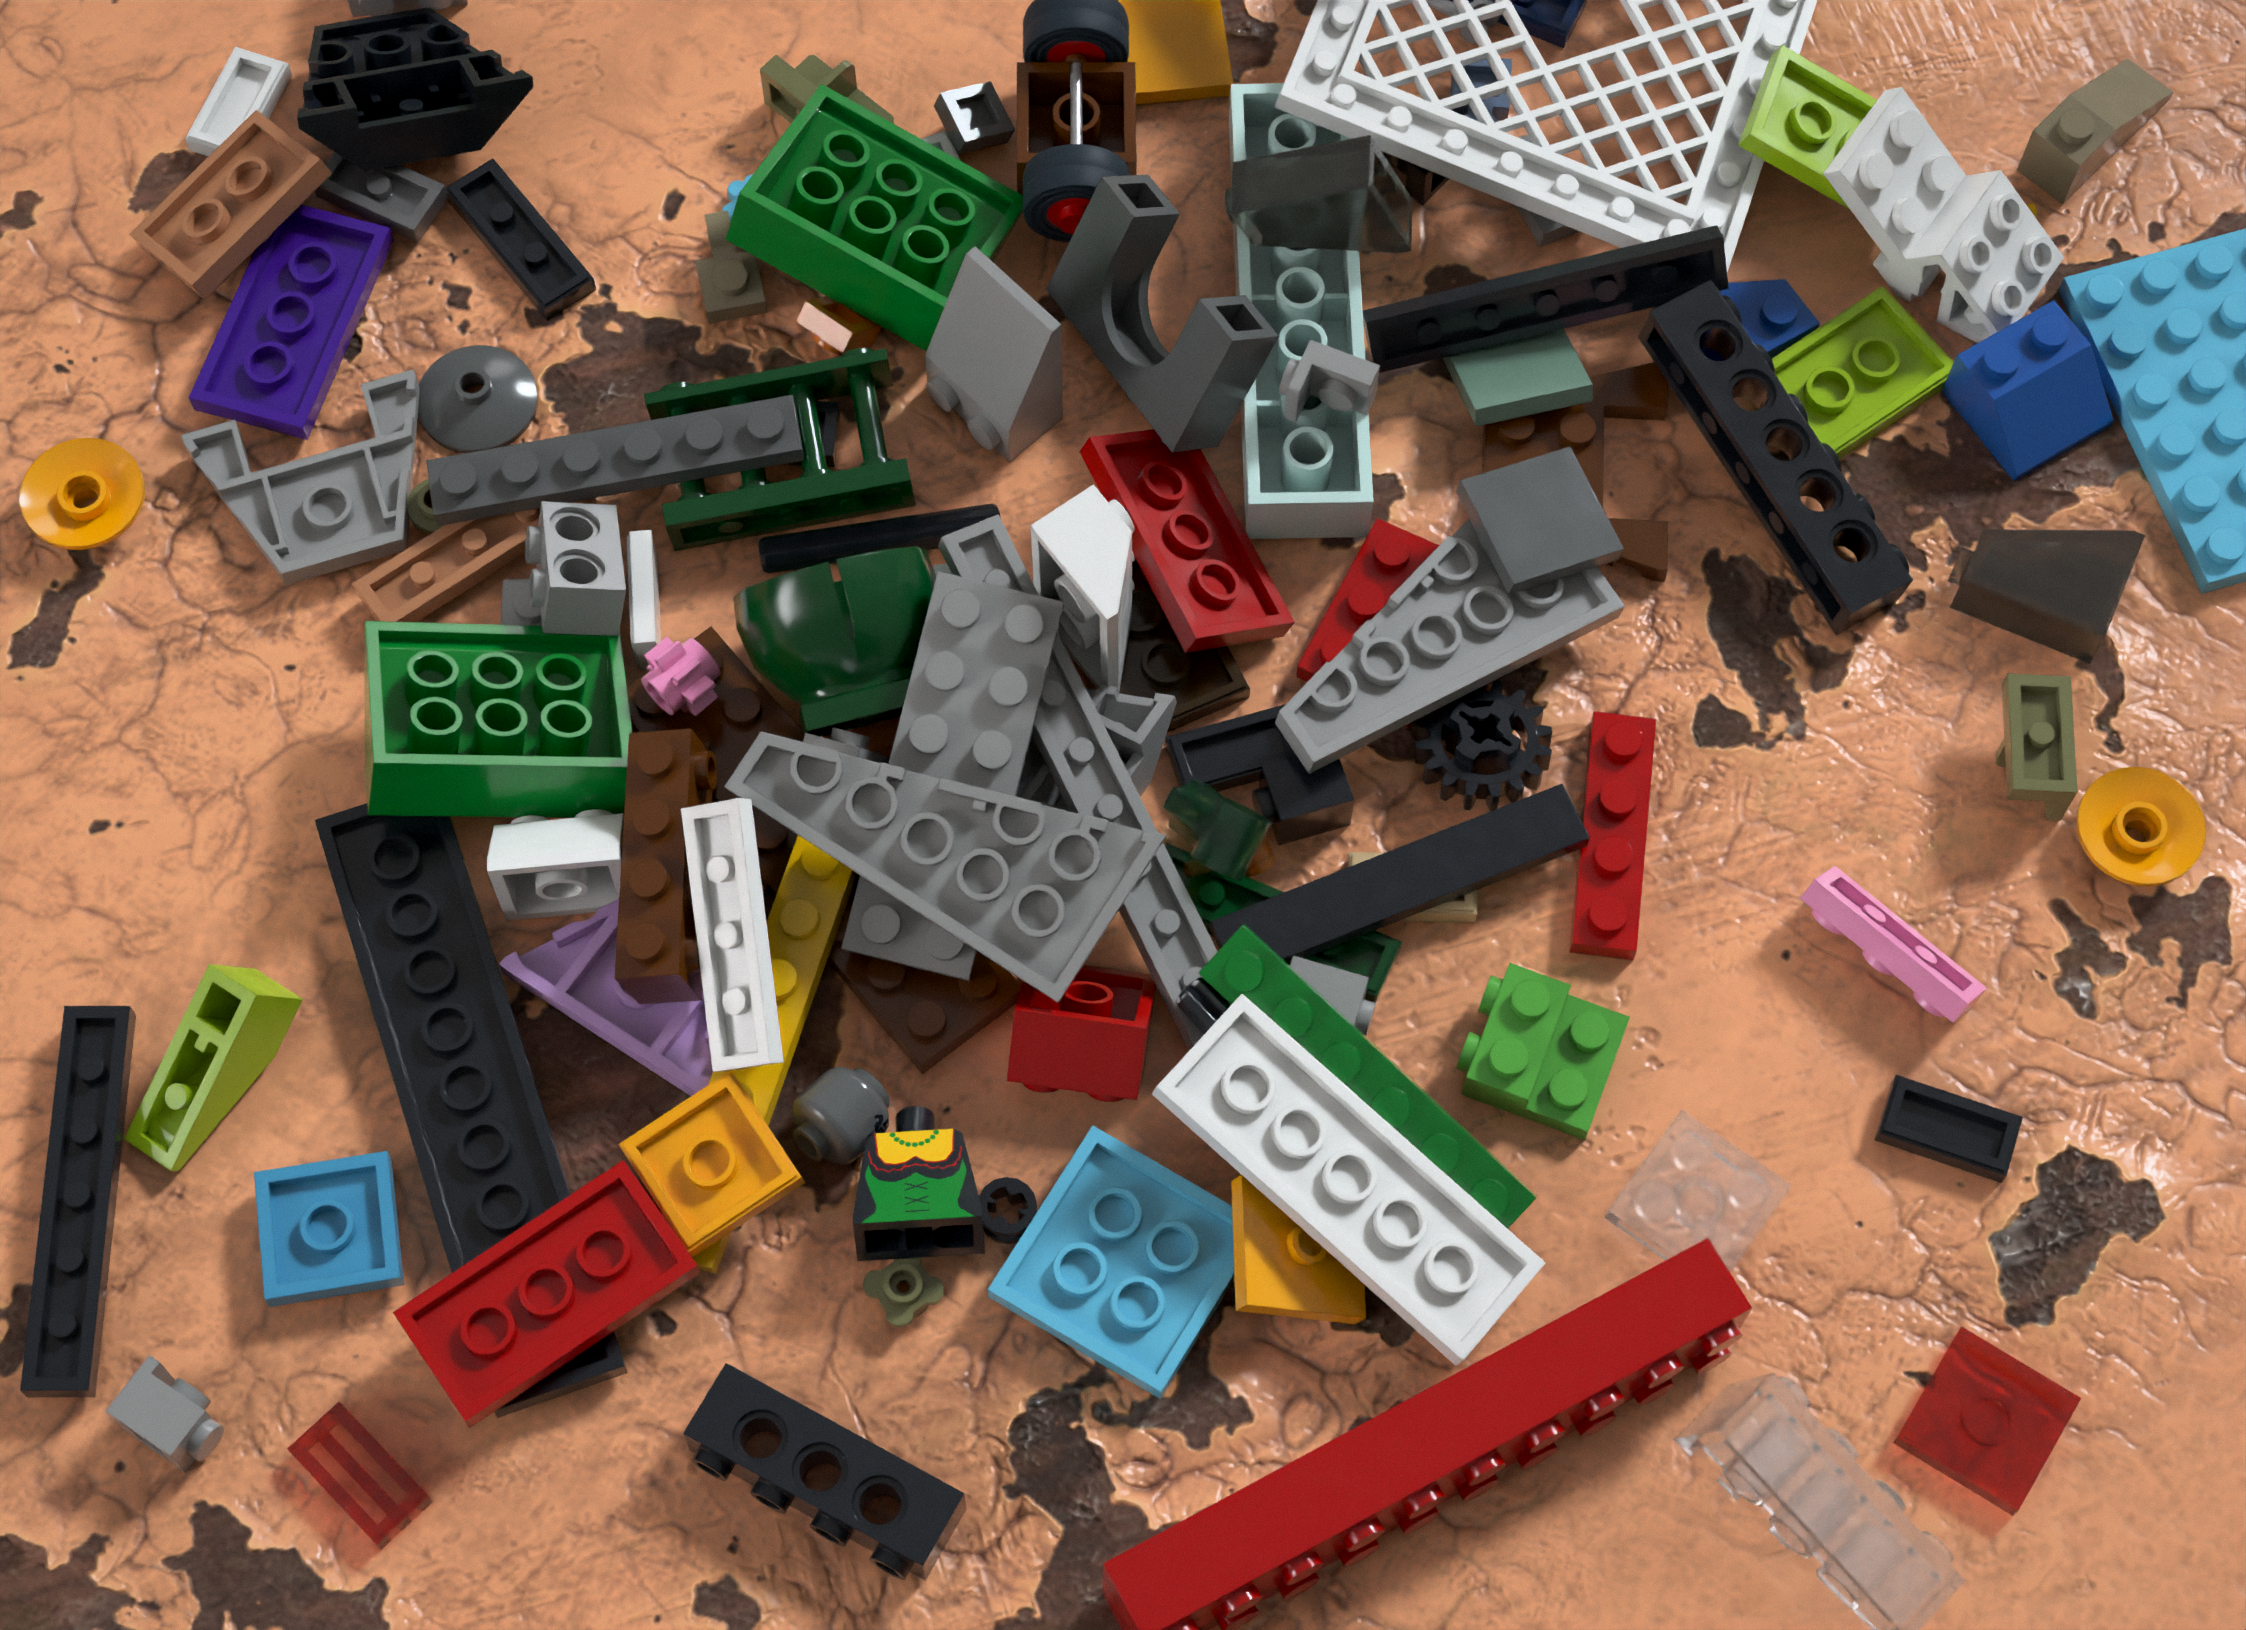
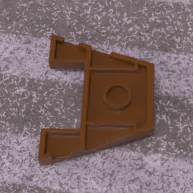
M1655 362L1589 377L1593 384V401L1483 425L1482 473L1571 447L1603 508L1604 417L1665 421L1668 410V382ZM1608 518L1624 548L1619 560H1616V562L1642 570L1641 577L1664 582L1668 571V521ZM1614 561L1607 563V565L1612 566Z

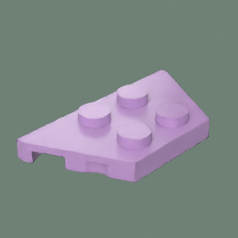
M619 899L597 909L595 915L588 920L574 921L552 932L553 940L521 956H518L515 951L504 957L500 962L499 966L502 974L688 1095L692 1096L708 1086L713 1070L703 994L702 1001L638 1004L614 979Z

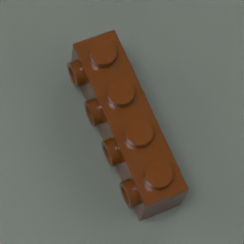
M692 729L629 733L614 979L638 1004L702 1001L703 988L681 808L712 803V793L717 785L718 770L714 753L707 750Z

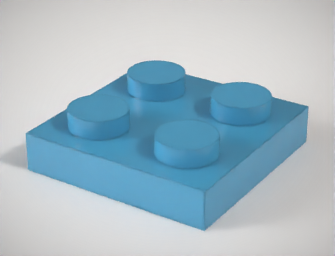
M388 1151L254 1172L264 1299L270 1307L404 1285L393 1166Z

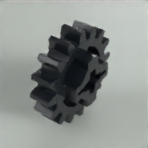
M1495 680L1490 691H1481L1478 688L1425 715L1424 719L1417 720L1415 741L1417 742L1415 744L1414 761L1417 764L1424 765L1423 782L1427 785L1441 781L1440 799L1444 801L1452 798L1456 793L1463 795L1465 810L1470 811L1475 805L1476 799H1485L1490 811L1498 809L1499 797L1506 795L1512 803L1523 798L1524 786L1537 791L1541 784L1543 771L1549 769L1552 749H1550L1552 728L1541 725L1544 710L1541 706L1525 709L1523 706L1526 692L1521 689L1513 693L1510 698L1502 695V681ZM1514 730L1518 733L1521 739L1512 734ZM1441 739L1446 741L1445 750L1454 755L1451 760L1443 749ZM1521 740H1522V742H1523L1524 750H1525V751H1523L1522 749H1520Z

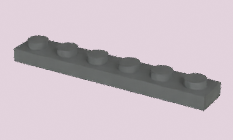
M793 395L436 458L426 460L433 516L438 526L536 509L541 507V501L569 503L798 462L805 459Z

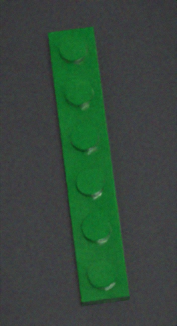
M1243 924L1198 972L1230 1004H1233L1241 994L1246 996L1507 1229L1537 1198V1195L1246 924Z

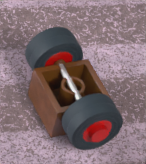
M1034 0L1027 8L1023 19V58L1025 62H1017V192L1023 195V215L1028 226L1039 235L1055 241L1070 242L1101 177L1136 175L1135 62H1127L1129 58V20L1126 10L1118 0Z

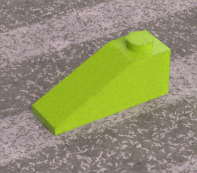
M209 964L124 1139L170 1171H179L274 1059L303 999L257 969Z

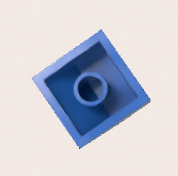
M2054 300L1959 353L1954 360L1942 389L1944 396L2014 482L2109 428L2114 421L2092 346Z

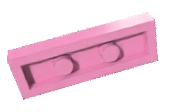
M1836 866L1815 878L1800 898L1813 909L1812 915L1820 925L1835 934L1847 936L1863 949V957L1873 968L1886 975H1895L1914 991L1913 996L1917 1003L1935 1016H1945L1954 1023L1972 1008L1987 989Z

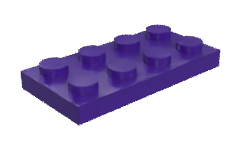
M300 205L265 242L255 249L189 395L193 409L308 440L394 242L390 227Z

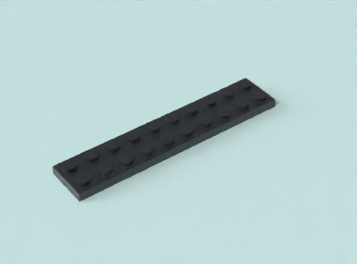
M366 803L316 819L315 823L449 1266L453 1273L571 1195L451 816L368 815ZM615 1331L496 1410L494 1413L497 1418L627 1374L628 1371Z

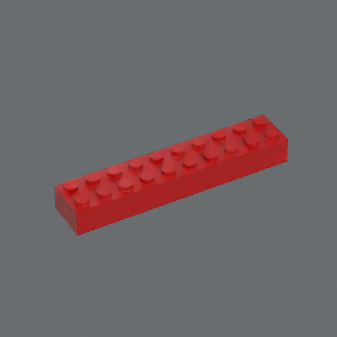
M1706 1238L1103 1563L1102 1594L1122 1630H1210L1218 1625L1221 1630H1234L1259 1614L1256 1604L1278 1592H1280L1284 1600H1287L1311 1588L1320 1580L1316 1572L1340 1559L1343 1566L1348 1567L1365 1559L1380 1547L1376 1539L1399 1526L1404 1534H1409L1430 1523L1440 1514L1436 1506L1459 1494L1463 1502H1467L1482 1495L1499 1482L1495 1474L1518 1462L1521 1468L1525 1470L1544 1461L1558 1450L1554 1442L1577 1430L1581 1438L1599 1431L1616 1418L1613 1409L1635 1398L1639 1406H1643L1672 1389L1674 1383L1671 1378L1688 1368L1693 1367L1697 1374H1702L1716 1367L1731 1356L1732 1352L1729 1346L1743 1336L1740 1329L1752 1307L1709 1238Z

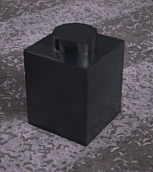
M1297 755L1261 764L1259 789L1252 790V800L1258 821L1262 827L1271 825L1278 846L1351 825L1354 797L1340 759L1310 774Z

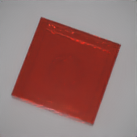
M1961 1326L1893 1443L2014 1516L2023 1504L2081 1398Z

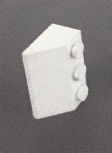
M1093 484L1030 525L1033 584L1039 596L1064 602L1058 634L1067 652L1097 689L1100 685L1118 687V691H1120L1132 620V591L1135 589L1132 580V562L1135 560L1132 551V533L1135 531V528L1125 508L1115 499L1108 502Z

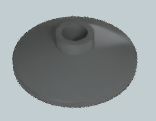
M473 345L453 350L436 360L424 373L419 383L418 417L424 430L441 446L459 453L498 448L514 442L531 424L538 405V391L529 368L514 354L494 346ZM472 386H483V388L476 393L464 392L466 389Z

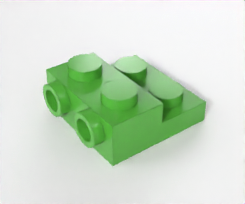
M1509 963L1503 979L1493 975L1490 976L1478 1012L1488 1015L1489 1018L1482 1036L1469 1032L1456 1067V1069L1467 1073L1461 1095L1585 1140L1630 1017L1569 995L1570 984Z

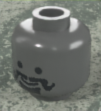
M834 1067L827 1070L805 1089L792 1105V1118L796 1129L793 1131L795 1143L807 1157L814 1161H820L823 1158L836 1165H847L854 1162L864 1153L867 1138L874 1133H885L889 1126L887 1109L890 1106V1099L886 1090L872 1074L864 1069L854 1068L851 1070L846 1067Z

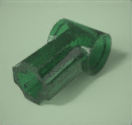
M1192 779L1187 785L1182 787H1173L1163 806L1168 812V826L1194 846L1191 856L1210 869L1237 881H1242L1272 824L1257 812L1224 797L1211 786Z

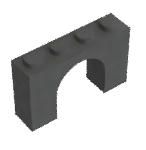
M1148 174L1101 177L1046 290L1171 452L1218 447L1279 336L1246 295L1203 298L1198 300L1173 349L1168 353L1157 338L1151 323L1148 308V287L1153 266L1180 213Z

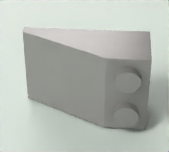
M975 246L965 255L925 354L926 389L930 397L941 409L947 412L953 409L967 422L970 433L982 447L987 450L995 448L1003 457L1011 462L1063 419L1061 324Z

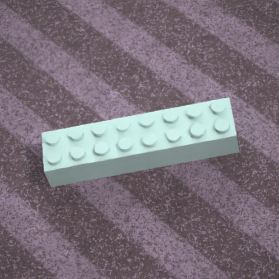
M1284 83L1231 84L1228 128L1235 295H1246L1279 336L1240 406L1245 532L1249 539L1367 537L1370 530L1374 502L1369 414L1366 416L1353 410H1335L1325 405L1318 397L1309 394L1297 422L1284 418L1286 396L1278 393L1281 378L1289 360L1293 358L1300 361L1310 340L1365 360L1353 139L1275 108Z

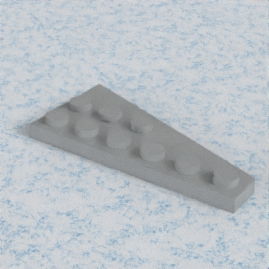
M1468 519L1452 537L1448 536L1389 597L1387 604L1353 634L1351 641L1331 662H1326L1279 711L1275 724L1310 774L1619 618L1625 605L1598 567L1508 595L1471 520Z
M765 732L759 733L724 786L739 798L751 799L753 807L1058 1004L1166 838L1164 834L1144 829H1135L1108 822L1106 819L1053 808L1024 798L941 777L936 778L920 774L902 767L883 762L877 763L842 754L836 750Z

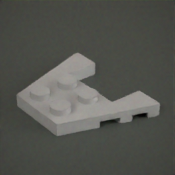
M414 369L360 384L375 432L374 438L253 473L251 472L242 436L235 420L181 435L189 456L286 585L400 553L407 549L410 518L408 514V499L412 492L420 393Z

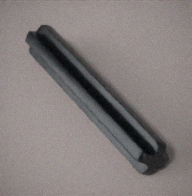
M991 503L767 536L759 540L758 548L761 566L764 572L775 573L807 568L824 562L836 564V559L879 550L912 546L926 550L939 548L938 545L941 537L999 514L1000 516V511L997 505Z

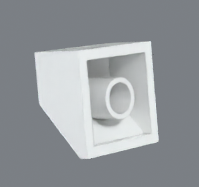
M594 809L580 812L575 818L548 820L542 816L529 815L518 817L511 824L494 825L487 856V872L506 921L596 913L597 909L619 899L624 814H612L606 810Z

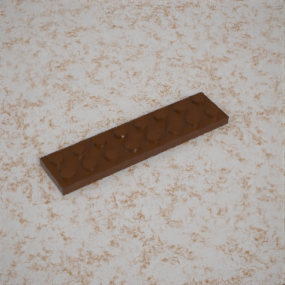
M711 626L695 637L694 640L699 642L709 652L721 671V675L713 681L716 685L713 690L718 698L698 715L694 716L689 710L683 712L681 708L673 715H669L662 710L650 697L641 682V678L649 671L627 685L631 727L634 733L692 729L707 750L714 753L718 770L717 785L712 793V803L739 798L724 786L760 732L801 742L804 740V733ZM752 806L761 882L775 899L798 835ZM857 874L827 962L921 1074H924L1015 1005L1022 986L1009 971L978 951L969 982L842 950L860 877Z

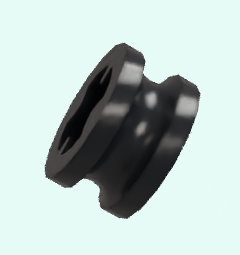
M1003 1177L990 1182L979 1195L982 1207L983 1232L986 1236L997 1243L1012 1244L1018 1242L1037 1213V1202L1031 1188L1017 1178ZM1006 1197L1011 1205H1017L1022 1202L1026 1209H1018L1019 1221L1013 1224H1008L1003 1216L992 1219L988 1212L996 1213V1200Z

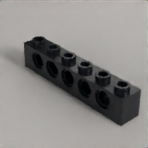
M1709 280L1651 310L1638 336L1639 340L1835 635L1896 603L1913 581L1909 574V565L1906 557L1896 545L1888 543L1877 527L1871 505L1863 495L1853 491L1842 475L1838 456L1828 444L1820 442L1808 424V416L1802 402L1794 394L1787 393L1775 375L1774 364L1768 352L1761 345H1755L1742 326L1740 312L1732 299L1726 295L1722 296L1713 281ZM1707 348L1718 352L1724 361H1713L1707 358L1701 349ZM1741 397L1749 400L1757 410L1748 411L1742 409L1736 404L1734 398ZM1767 447L1782 449L1788 455L1790 461H1781L1774 458L1768 452ZM1808 496L1814 498L1821 504L1823 511H1813L1807 508L1802 503L1800 497ZM1834 546L1849 549L1855 555L1857 562H1848L1840 558L1835 552Z

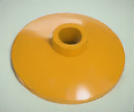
M99 438L72 439L51 447L41 454L29 467L20 487V509L32 532L46 543L69 550L91 549L118 538L134 523L144 503L145 482L136 460L121 446ZM97 499L92 505L79 508V505L84 500Z
M2137 766L2112 770L2096 779L2083 795L2077 810V833L2085 853L2100 870L2123 883L2150 887L2173 882L2193 867L2204 848L2206 823L2198 801L2181 782L2159 770ZM2134 828L2139 830L2144 835L2145 842L2132 839L2127 835L2125 829Z

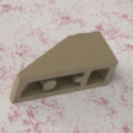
M2125 59L2071 93L2032 131L2017 171L2061 204H2064L2171 99L2173 91L2131 60Z

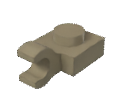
M728 210L704 215L712 258L696 260V266L708 323L767 313L766 300L756 257L746 251L737 253L735 245L725 240L730 225Z

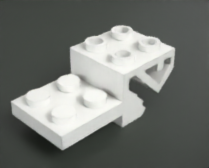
M1902 87L1888 89L1882 93L1823 173L1881 250L1873 265L1896 296L1909 302L1915 297H1922L1942 269L1946 274L1944 286L1940 291L1942 297L1936 322L1976 343L2021 319L2064 258L2002 170L1966 176Z

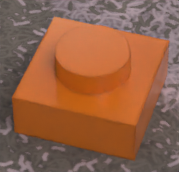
M827 296L805 301L796 320L800 325L814 333L813 339L819 346L837 354H843L856 348L871 347L881 329L880 325Z

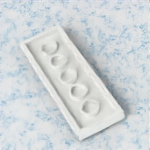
M1243 994L1234 1001L1152 1092L1156 1099L1455 1366L1459 1365L1469 1355L1545 1264L1538 1255Z

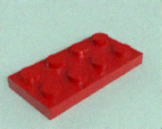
M1154 429L1089 437L1079 453L1104 498L1108 502L1113 499L1117 500L1129 514L1135 531L1132 533L1134 557L1185 653L1284 637L1295 622L1201 449L1171 452L1167 445L1161 441L1160 436Z
M622 1160L395 1310L393 1314L467 1426L471 1428L698 1275L700 1271L698 1265L625 1161Z

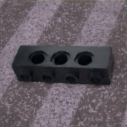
M727 1363L723 1366L683 1433L689 1450L695 1453L691 1461L701 1470L722 1481H726L730 1474L741 1478L753 1485L750 1494L762 1504L782 1514H785L790 1506L813 1518L809 1526L817 1534L842 1547L846 1546L849 1539L873 1552L869 1560L874 1565L901 1580H905L909 1572L925 1581L927 1580L966 1511L965 1493ZM772 1432L781 1438V1443L777 1451L771 1456L760 1459L745 1453V1446L748 1440L755 1434ZM819 1464L833 1465L841 1472L838 1482L826 1491H814L803 1484L807 1472ZM880 1496L893 1498L900 1504L901 1508L896 1518L891 1522L878 1525L867 1521L863 1517L864 1508L872 1499Z

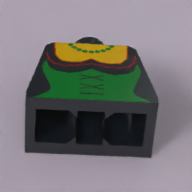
M911 1106L900 1110L895 1117L896 1132L874 1133L866 1140L853 1212L857 1261L985 1254L982 1207L962 1132L956 1129L935 1130V1116L928 1108Z

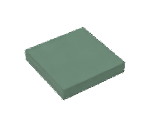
M1564 329L1443 358L1475 426L1593 401V384Z

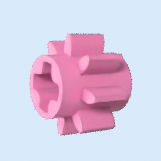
M666 637L644 655V658L650 665L646 667L649 672L641 678V682L655 703L669 715H673L681 708L683 712L689 710L696 716L718 698L713 690L716 686L713 681L721 675V671L709 652L696 640L689 638L681 644L678 640L673 643Z

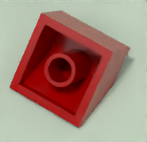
M1083 965L1059 1004L1023 981L1014 1010L1007 1081L1022 1083L1026 1088L1042 1093L1063 1089L1088 1093L1090 1097L1104 1102H1117L1124 1098L1137 1100L1144 1072L1157 990L1151 974Z

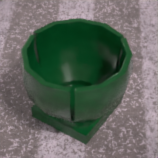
M912 546L879 550L836 559L841 577L840 581H833L829 562H824L749 586L733 597L736 628L754 669L790 699L800 704L798 718L804 736L805 733L824 737L831 734L832 727L848 731L901 717L936 580V573L926 549Z

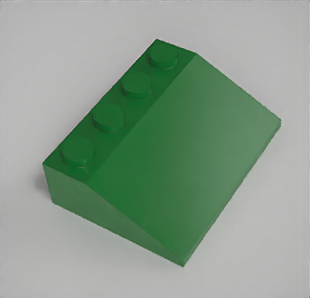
M820 84L739 192L725 240L927 352L966 253L976 246L994 263L1023 213V195L827 86Z
M365 621V775L368 815L522 817L535 815L545 818H575L580 812L594 809L606 810L612 814H624L629 733H632L620 630L618 636L543 633L542 626Z

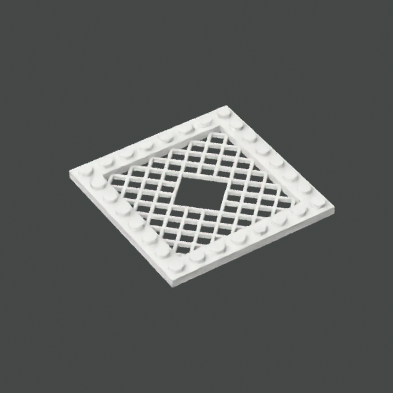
M1317 0L1275 108L1620 248L1717 225L1723 235L1728 272L1764 163L1763 159L1738 146L1770 56L1781 45L1800 54L1817 0H1742V4L1722 10L1717 0H1701L1709 14L1689 21L1676 0H1619L1640 35L1639 37L1548 66L1510 0H1495L1496 3L1474 10L1468 0H1453L1460 14L1439 21L1435 18L1426 0ZM1412 3L1424 25L1401 32L1389 10ZM1663 4L1674 25L1653 32L1641 10ZM1503 14L1515 36L1492 43L1480 21ZM1377 15L1388 36L1365 43L1374 18ZM1748 15L1741 38H1739L1730 21ZM1716 25L1728 47L1707 54L1695 32ZM1467 26L1479 48L1456 55L1444 32ZM1431 37L1443 59L1420 66L1408 44ZM1682 37L1694 58L1672 65L1660 43ZM1395 48L1407 70L1383 77L1371 55ZM1522 48L1534 70L1511 77L1499 55ZM1647 48L1659 70L1637 76L1625 54ZM1486 59L1498 81L1475 88L1463 66ZM1612 59L1624 81L1602 88L1590 65ZM1733 59L1728 77L1724 83L1714 65ZM1358 60L1367 76L1354 71ZM1450 70L1462 93L1439 100L1427 77ZM1576 70L1588 93L1566 99L1554 77ZM1701 70L1713 92L1692 99L1679 76ZM1541 81L1553 104L1530 111L1518 88ZM1666 81L1678 103L1656 110L1644 88ZM1414 82L1422 98L1395 87ZM1631 92L1644 115L1621 122L1609 99ZM1505 93L1517 115L1494 123L1482 100ZM1469 104L1478 121L1456 113L1452 109ZM1596 104L1608 126L1585 133L1573 111ZM1718 104L1709 129L1699 110ZM1560 115L1572 138L1549 145L1537 122ZM1686 115L1698 137L1676 144L1663 121ZM1650 126L1663 149L1641 156L1628 133ZM1524 127L1533 143L1506 132ZM1615 137L1627 161L1605 168L1593 144ZM1579 149L1588 166L1562 155ZM1703 149L1695 174H1693L1683 155ZM1670 160L1683 183L1660 190L1648 167ZM1635 172L1643 188L1616 177ZM1687 195L1684 205L1672 200Z

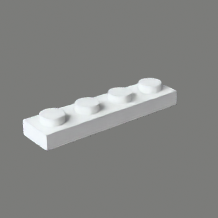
M735 798L681 808L713 1072H722L784 1063L752 800Z

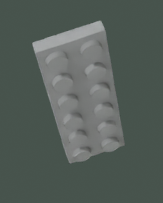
M938 571L889 764L936 778L941 777L1016 796L1064 602ZM862 876L859 877L842 950L970 982L977 954L975 949Z

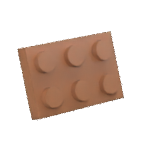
M255 110L129 235L143 250L205 300L304 201L313 195L315 190L332 172L319 157Z

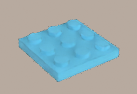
M1092 1125L987 1289L988 1298L1161 1399L1235 1279L1232 1205Z

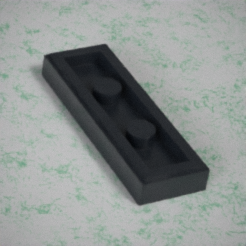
M493 158L446 187L447 201L547 321L596 290L595 281L591 274Z

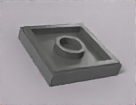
M1571 447L1460 480L1456 489V493L1508 595L1619 560L1624 550Z

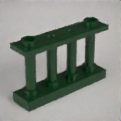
M856 348L844 352L837 358L698 384L674 382L663 386L659 391L645 393V404L651 420L793 395L805 459L801 461L803 474L797 479L772 483L766 479L765 467L740 472L742 485L738 490L717 494L706 492L704 478L681 482L682 496L677 501L662 504L665 527L674 551L916 506L907 458L898 460L888 458L875 390L894 386L886 348L874 351L867 348ZM851 394L864 462L859 467L833 472L827 469L815 401Z

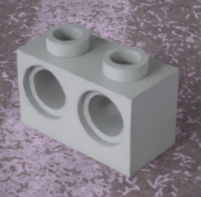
M541 501L538 527H527L525 559L527 564H536L537 569H531L529 602L531 607H540L543 633L618 636L626 594V584L616 505Z

